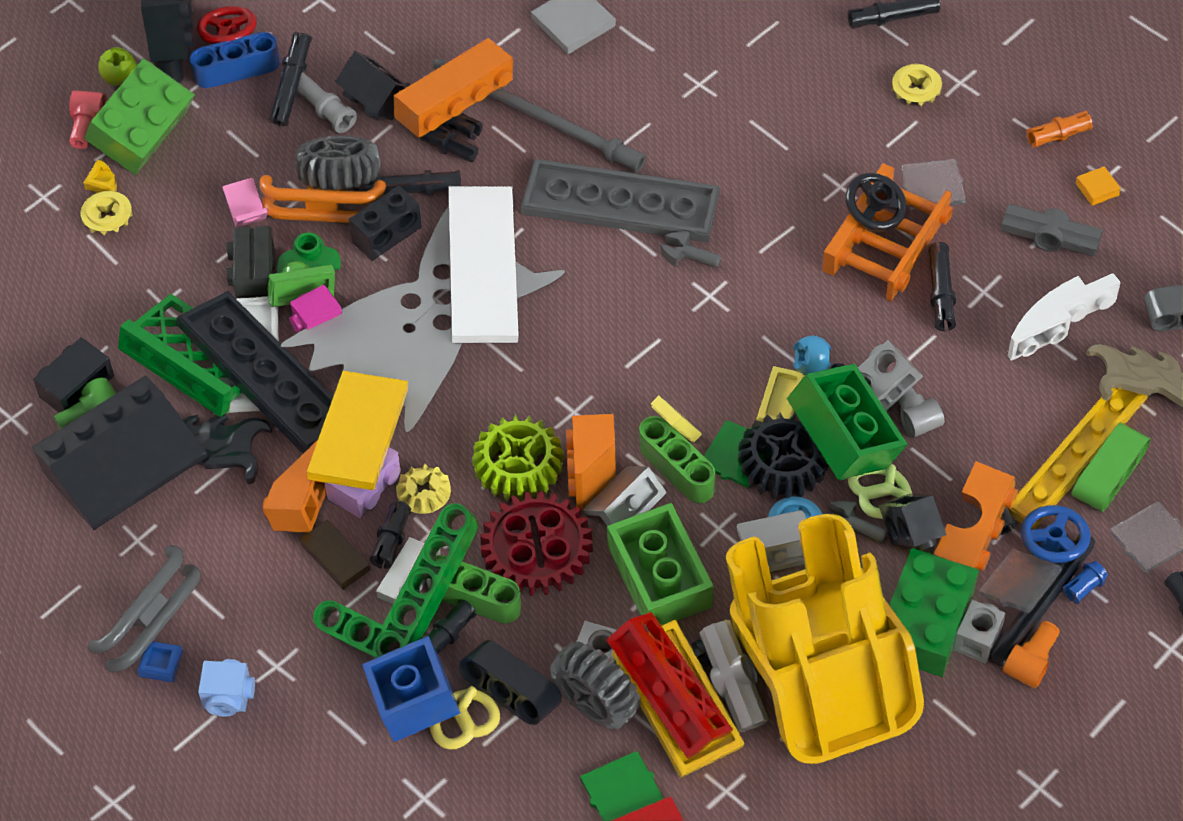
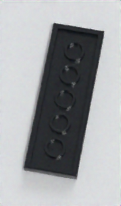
M229 291L177 317L176 325L302 454L319 439L334 396L285 347H281V343Z

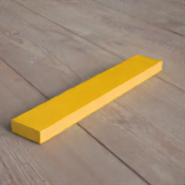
M1121 388L1111 389L1113 393L1109 401L1101 397L1020 490L1012 508H1008L1012 517L1022 524L1025 517L1033 510L1043 506L1057 505L1079 479L1118 423L1126 424L1146 401L1148 395ZM1046 516L1038 519L1032 525L1031 530H1035Z

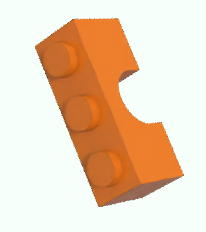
M975 461L962 490L963 501L976 506L981 511V518L976 525L965 529L947 523L945 528L946 535L941 537L934 555L984 571L991 552L987 551L992 538L995 540L999 538L1005 523L1004 520H1001L1005 507L1011 509L1019 490L1014 488L1015 477Z

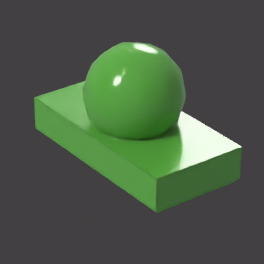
M293 261L283 268L282 273L269 274L268 302L270 306L289 305L299 295L308 293L322 285H325L334 297L335 270L332 265L310 268L302 261Z

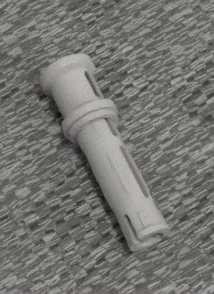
M302 72L297 92L315 107L316 114L320 118L327 119L332 123L333 129L338 133H344L352 128L357 119L356 111L350 107H345L336 94L325 92Z

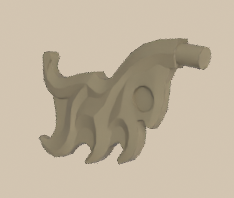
M1103 344L1093 345L1088 349L1087 356H1097L1106 365V375L1102 377L1099 384L1102 399L1109 401L1113 393L1111 389L1121 388L1148 396L1152 393H1161L1183 407V373L1178 361L1169 354L1159 351L1158 359H1155L1148 352L1131 346L1129 352L1132 355H1127L1114 347Z

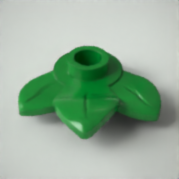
M311 232L302 233L296 238L292 249L280 256L277 264V273H282L283 268L293 261H302L310 268L332 265L334 270H338L341 268L340 255L335 249L324 246V242L316 234Z

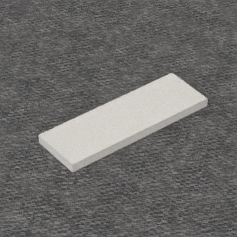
M449 187L452 343H518L512 187Z

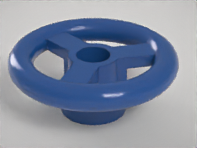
M1048 505L1033 510L1025 517L1020 529L1021 539L1027 550L1039 559L1053 563H1063L1078 558L1086 551L1091 539L1090 529L1084 518L1077 512L1058 505ZM1045 516H1057L1054 524L1047 526L1046 529L1031 530L1032 525L1038 519ZM1068 520L1072 521L1080 532V540L1077 545L1066 536L1065 525ZM1034 541H1040L1039 546Z

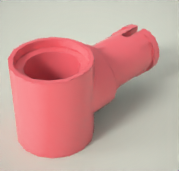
M72 91L69 102L70 116L74 121L69 139L72 147L77 149H86L88 147V141L84 137L91 120L107 102L105 93Z

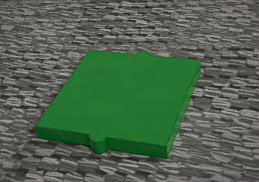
M726 420L704 457L714 466L715 474L720 475L722 480L729 479L746 488H750L748 477H742L741 466L737 460L739 442L743 439V434L747 428ZM758 453L760 459L765 463L763 455Z
M638 751L580 776V780L590 797V806L596 808L602 821L615 820L664 799L654 782V773L648 771Z

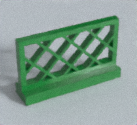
M169 294L135 322L128 319L120 326L118 349L220 418L229 411L230 403L242 393L236 385L230 387L219 379L228 377L202 351H192L191 343L194 342L185 333L166 334L165 327H177V317H164V312L172 307L181 314L193 309L173 294ZM160 327L161 334H151L143 328ZM185 343L186 351H176L167 344ZM193 361H211L212 368L203 369Z

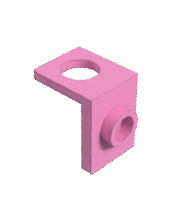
M253 178L223 186V192L235 228L266 219L268 212L266 208L263 209Z

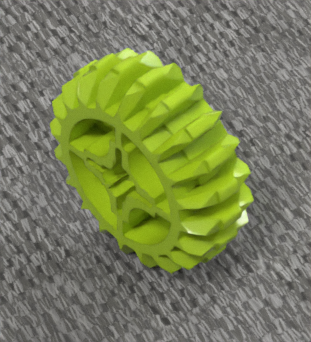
M515 414L511 422H507L502 417L499 426L490 423L488 432L481 431L479 441L475 442L473 447L472 463L475 466L474 470L477 480H481L484 490L491 488V493L494 497L503 493L506 501L511 496H517L521 502L525 492H529L533 499L536 498L537 491H543V493L547 494L549 490L548 484L556 485L558 475H561L563 471L564 451L562 450L561 440L559 437H555L552 427L545 428L542 420L533 424L530 415L525 421H519ZM500 450L502 455L499 456L497 462L493 463L494 455ZM543 453L545 456L539 466H536L534 462L537 461V456Z

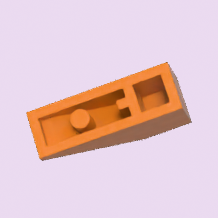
M317 441L273 482L268 496L263 501V513L267 517L273 531H312L326 496L324 482L307 479V469Z

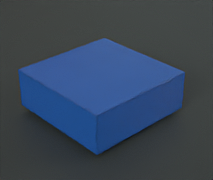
M153 641L142 655L137 670L139 677L173 683L183 654L182 647Z

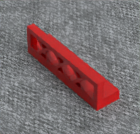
M652 612L629 619L606 639L687 759L697 755L711 742L723 738L733 731ZM644 625L647 627L652 636L648 634V632L644 628ZM666 658L669 659V661L672 663L673 666H671V665L669 664V662L666 660ZM686 687H687L688 689H690V691L692 692V694H693L694 696H692V695L689 693V691L686 689ZM707 718H709L712 721V723L716 727V730L713 728V726Z

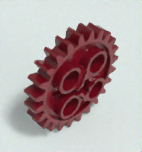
M543 491L539 492L537 499H532L530 493L525 492V500L521 502L516 496H512L511 506L501 502V514L491 511V522H484V533L480 534V540L482 545L481 556L485 558L486 570L492 569V573L516 582L520 592L524 587H529L530 596L534 595L536 588H541L544 595H548L549 586L552 585L559 592L562 591L561 581L564 580L571 585L574 584L573 573L583 575V564L590 563V552H593V542L591 541L592 529L588 528V518L580 517L579 507L570 510L569 499L564 500L560 504L557 503V494L555 493L549 500H545ZM531 518L536 521L538 541L544 564L543 568H539L537 565L535 545L529 522ZM548 524L557 525L555 527H545ZM522 530V532L512 533L511 531ZM554 553H561V554H563L562 556H559V557L550 556L551 554H554ZM519 559H527V560H528L527 562H524V563H519V562H517V560H519Z

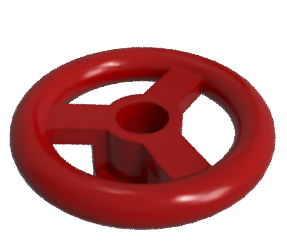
M220 7L206 13L199 20L197 34L202 40L210 44L232 41L252 34L256 28L257 19L253 12L244 7ZM226 15H238V16H239V17H236V18H233V19H231V18H225V19L219 18V17L226 16ZM208 24L215 26L217 35L208 33L206 26ZM247 24L242 30H240V25Z

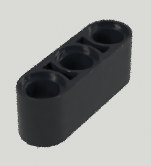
M486 640L482 642L459 663L460 672L467 682L489 695L495 702L530 725H536L541 722L562 702L561 692L552 681L493 641Z

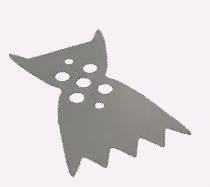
M449 206L442 214L426 247L420 263L419 279L417 281L393 286L359 299L341 309V315L311 329H304L281 344V347L314 344V352L309 367L310 371L342 364L344 365V371L408 381L409 389L403 404L405 406L404 424L406 432L413 429L453 365L462 344L452 343V327L448 330H438L433 325V320L438 315H448L451 317V302L446 305H440L433 300V294L437 290L446 289L451 292V277L441 280L433 275V269L437 265L446 264L450 266ZM515 261L517 298L552 283L560 278L565 271L533 273ZM409 293L416 294L420 297L421 304L415 309H407L401 305V298ZM411 323L415 326V331L407 333L403 330V326Z

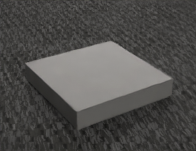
M550 0L531 11V19L567 54L616 26V19L596 0Z

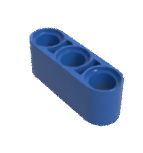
M260 32L194 50L190 55L194 82L199 87L212 88L275 71L280 65L277 39L271 33Z

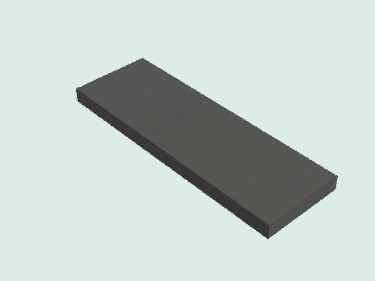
M534 159L521 205V214L662 236L675 232L690 233V240L709 242L720 195V186Z

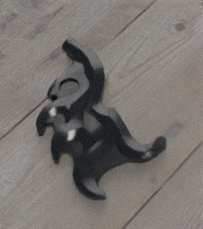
M227 414L221 418L215 416L199 426H194L199 422L198 415L189 416L183 420L208 455V457L197 464L204 466L206 470L241 467L247 470L245 474L247 484L255 482L258 464L256 458L251 453L253 438L261 431L272 433V428L266 420L248 418L230 426L223 425V423L229 420Z

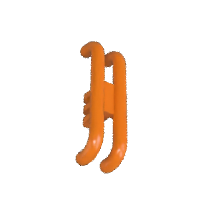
M267 174L263 175L259 182L260 190L264 194L262 198L263 209H267L268 216L280 220L349 223V218L360 211L339 210V203L370 204L382 197L386 191V183L382 180H377L371 190L363 192L342 191V189L323 190L321 187L317 189L308 185V189L278 188L272 185V177ZM275 200L305 202L306 208L279 207L274 202Z

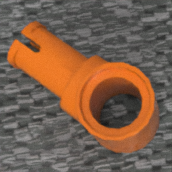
M1043 621L1030 642H1025L1022 647L1016 645L1004 665L1003 673L1036 689L1048 669L1050 663L1048 661V653L1059 636V628L1051 622Z

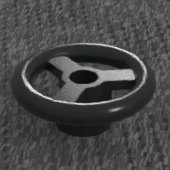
M865 173L853 179L847 187L845 195L847 208L852 217L862 226L875 231H887L898 226L904 219L907 210L905 195L901 188L887 176L877 173ZM859 187H861L867 197L866 204L868 207L863 214L858 209L855 201V194ZM883 208L897 210L895 215L887 221L872 220L874 214Z

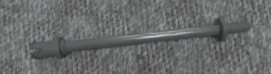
M438 58L433 61L432 66L436 70L448 62ZM502 88L488 95L602 151L605 159L611 163L616 161L632 169L634 172H639L646 161V154L624 145L623 140L619 138L611 140L602 138Z

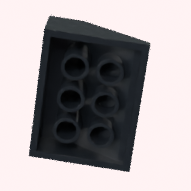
M146 375L32 447L45 476L93 530L208 457L207 452L165 395Z

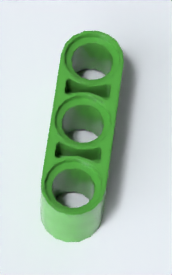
M658 416L644 419L639 427V447L642 455L689 500L695 503L709 501L715 492L714 466L665 419ZM696 480H703V481H705V482H700V483H699V482H695V481H696Z
M1121 422L1118 423L1079 477L1073 488L1072 496L1103 513L1143 458L1150 445L1151 438Z
M437 555L436 561H443L447 556ZM461 562L442 599L443 602L454 606L457 605L459 600H465L474 607L476 614L499 623H511L517 620L521 614L520 589L516 582L465 562ZM426 578L428 591L433 585L432 578ZM472 587L479 588V589L476 590V591H468V590H467V589L472 588ZM503 599H509V600H511V601L508 602V603H500V602H499L500 600H503Z

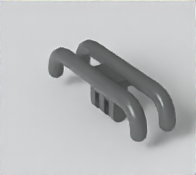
M175 545L166 547L165 555L169 559L145 589L141 590L136 600L132 601L127 611L123 612L114 627L102 638L89 641L87 647L91 653H103L114 647L132 626H142L145 628L124 654L106 661L105 667L109 672H120L133 665L198 585L201 577L200 569L193 564H186L182 568V574L186 578L172 596L167 600L160 592L183 562L184 554L180 547Z

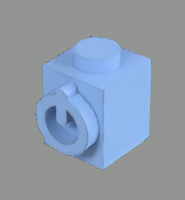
M226 659L222 662L204 661L198 691L203 709H206L213 715L222 717L232 716L239 711L246 712L248 698L253 699L255 692V678L250 677L247 664L233 659Z

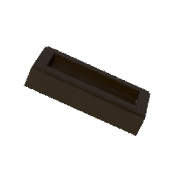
M328 519L300 538L301 545L342 590L370 571L369 563Z

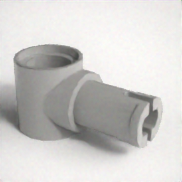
M911 388L898 400V403L901 405V423L911 438L944 425L942 409L934 398L925 400L921 394H917Z

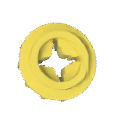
M910 64L900 68L894 74L892 80V90L896 92L897 99H905L908 105L911 102H918L920 106L925 101L933 103L935 97L940 95L942 80L939 74L931 67L922 64ZM913 83L916 86L922 84V89L918 87L912 89L911 84Z
M115 191L96 193L89 197L81 208V219L84 226H87L92 233L100 231L104 236L107 231L114 230L118 233L119 227L128 226V219L132 216L131 203L128 198ZM110 211H112L113 216L106 215L104 218H102V212L109 213Z
M424 463L422 467L416 469L411 466L409 472L405 475L400 474L396 492L399 502L407 503L411 507V512L426 514L437 511L446 504L451 494V485L448 475H444L439 467L430 468ZM426 482H429L430 490L424 489L421 493H418L417 484L423 486Z

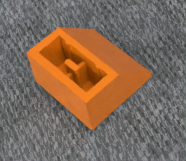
M613 414L572 416L573 429H566L569 497H576V507H579L580 510H583L616 477Z

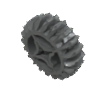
M352 135L318 137L316 140H309L306 144L300 145L299 149L296 150L295 168L298 179L303 184L310 185L313 188L321 187L323 190L358 188L360 185L369 184L370 181L375 180L377 175H379L381 160L378 147L372 141L364 140L362 137L355 138Z
M579 641L576 643L571 642L554 658L550 666V674L552 679L555 680V685L562 691V696L569 700L570 705L577 708L587 718L592 719L599 726L603 724L608 729H619L636 713L637 708L640 706V696L636 691L635 684L630 682L629 675L620 669L621 666L616 665L611 657L605 656L601 650H595L592 645H585Z

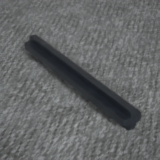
M1080 534L1073 541L1075 545H1077L1080 540ZM1091 537L1088 548L1081 556L1072 561L1057 563L991 650L990 659L992 662L1003 667L1016 645H1022L1061 593L1062 587L1070 581L1093 550L1095 544L1093 537Z

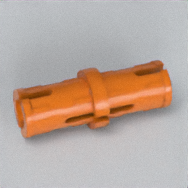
M1087 111L1064 118L1060 116L1055 117L1051 120L1052 122L1027 129V138L1032 148L1057 140L1062 142L1067 140L1069 136L1091 130L1092 119Z

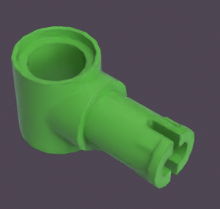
M106 378L94 379L83 388L79 403L54 415V418L61 429L117 393Z

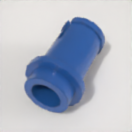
M1096 561L1085 563L1083 571L1062 587L1065 596L1071 602L1074 601L1075 604L1080 603L1097 586L1102 587L1105 584V579L1108 577L1107 571Z

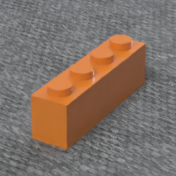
M485 39L395 94L394 118L418 138L430 131H434L442 123L454 116H458L463 110L476 102L482 101L487 95L512 81L513 57L491 39Z

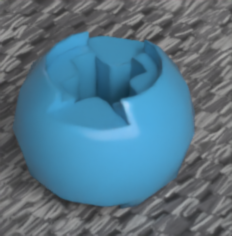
M810 335L802 337L795 343L793 347L795 350V363H793V366L798 372L806 375L830 368L829 350L832 349L824 338Z

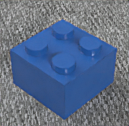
M429 636L362 664L380 717L394 742L461 714L442 662Z

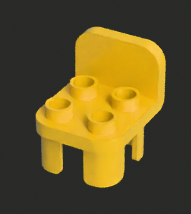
M833 514L812 516L799 523L798 532L806 568L804 570L771 581L765 546L758 537H750L736 543L726 554L734 600L730 606L734 632L771 690L783 742L795 759L807 764L825 762L901 735L916 724L924 708L915 647L909 632L882 596L876 559L871 552L861 555L863 569L861 568L852 526L845 518Z

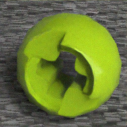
M113 47L100 57L98 71L105 82L114 86H121L136 68L137 62L128 50Z

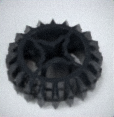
M780 412L774 420L768 414L763 418V423L755 420L752 428L746 429L743 439L739 442L737 460L741 466L742 477H748L749 487L759 485L758 491L760 495L767 490L770 491L773 500L778 494H784L785 498H790L791 493H795L798 497H802L805 490L812 493L816 488V483L821 484L826 471H828L829 465L802 422L796 421L794 413L789 419H785ZM758 453H760V454L763 455V458H764L765 461L770 465V467L767 466V465L760 459Z

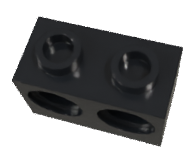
M400 185L349 218L352 243L371 261L422 228L419 203Z
M909 493L879 505L891 543L894 545L905 546V549L916 547L917 550H923L936 545V539L946 535L933 495Z

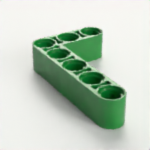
M457 503L449 504L443 508L383 625L338 602L328 600L320 603L314 611L313 618L316 627L374 658L388 654V647L394 641H399L400 648L422 639L477 532L478 520L475 515L463 505ZM459 515H465L464 525L457 530H453V520ZM448 546L449 554L446 559L437 562L436 554L438 550ZM432 578V588L426 593H421L420 585L423 580ZM415 609L416 619L410 625H405V614L409 610ZM339 611V621L336 625L329 627V616L333 612ZM364 626H369L370 633L368 638L363 642H359L358 632Z

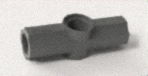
M1013 204L1008 205L1001 231L1033 239L1035 244L1045 251H1058L1062 247L1094 257L1097 254L1103 234V229L1071 221L1068 214L1062 210L1051 208L1042 213Z

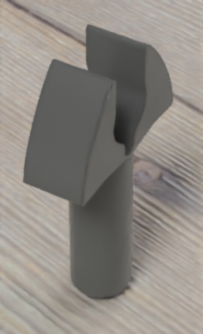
M675 232L665 235V243L677 246V248L661 244V254L675 267H677L680 259L684 258L713 267L719 266L721 256L691 246L689 243L690 233Z
M835 501L830 503L829 511L842 515L850 523L853 531L880 543L887 539V530L856 517L854 513L856 511V502Z

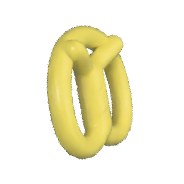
M473 686L453 692L456 702H459L458 707L461 713L454 716L463 732L460 736L450 739L443 734L440 723L430 726L433 739L442 748L449 750L461 748L468 744L472 738L488 735L498 726L500 712L497 704L489 695L477 690ZM472 700L484 705L489 713V719L483 725L476 726L467 711Z

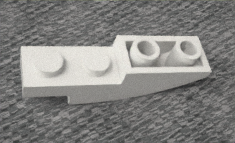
M1114 273L1087 285L1077 276L1050 291L1025 314L1011 336L1008 351L1009 359L1012 361L1021 356H1030L1037 349L1050 343L1056 344L1062 341L1068 335L1071 321L1078 322L1089 313L1112 306L1116 302L1121 282Z

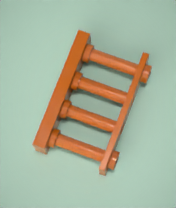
M883 163L877 174L887 176L893 180L894 167ZM901 188L907 205L930 215L923 226L904 218L895 227L916 237L909 248L868 231L866 227L859 224L849 213L824 251L822 271L834 276L840 266L845 267L849 265L887 282L886 300L892 302L898 291L904 292L910 280V272L941 224L946 225L949 222L954 209L950 206L952 192L946 190L938 204ZM864 192L856 203L862 214L868 207L866 204L867 197ZM882 209L874 214L872 220L887 221L895 214ZM863 242L901 259V261L893 271L852 253V248L855 243L860 244Z

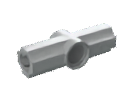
M723 620L703 628L699 633L713 666V669L710 671L712 684L718 694L726 699L738 732H745L765 724L769 718L755 685L758 681L756 668L750 658L743 654L730 620Z

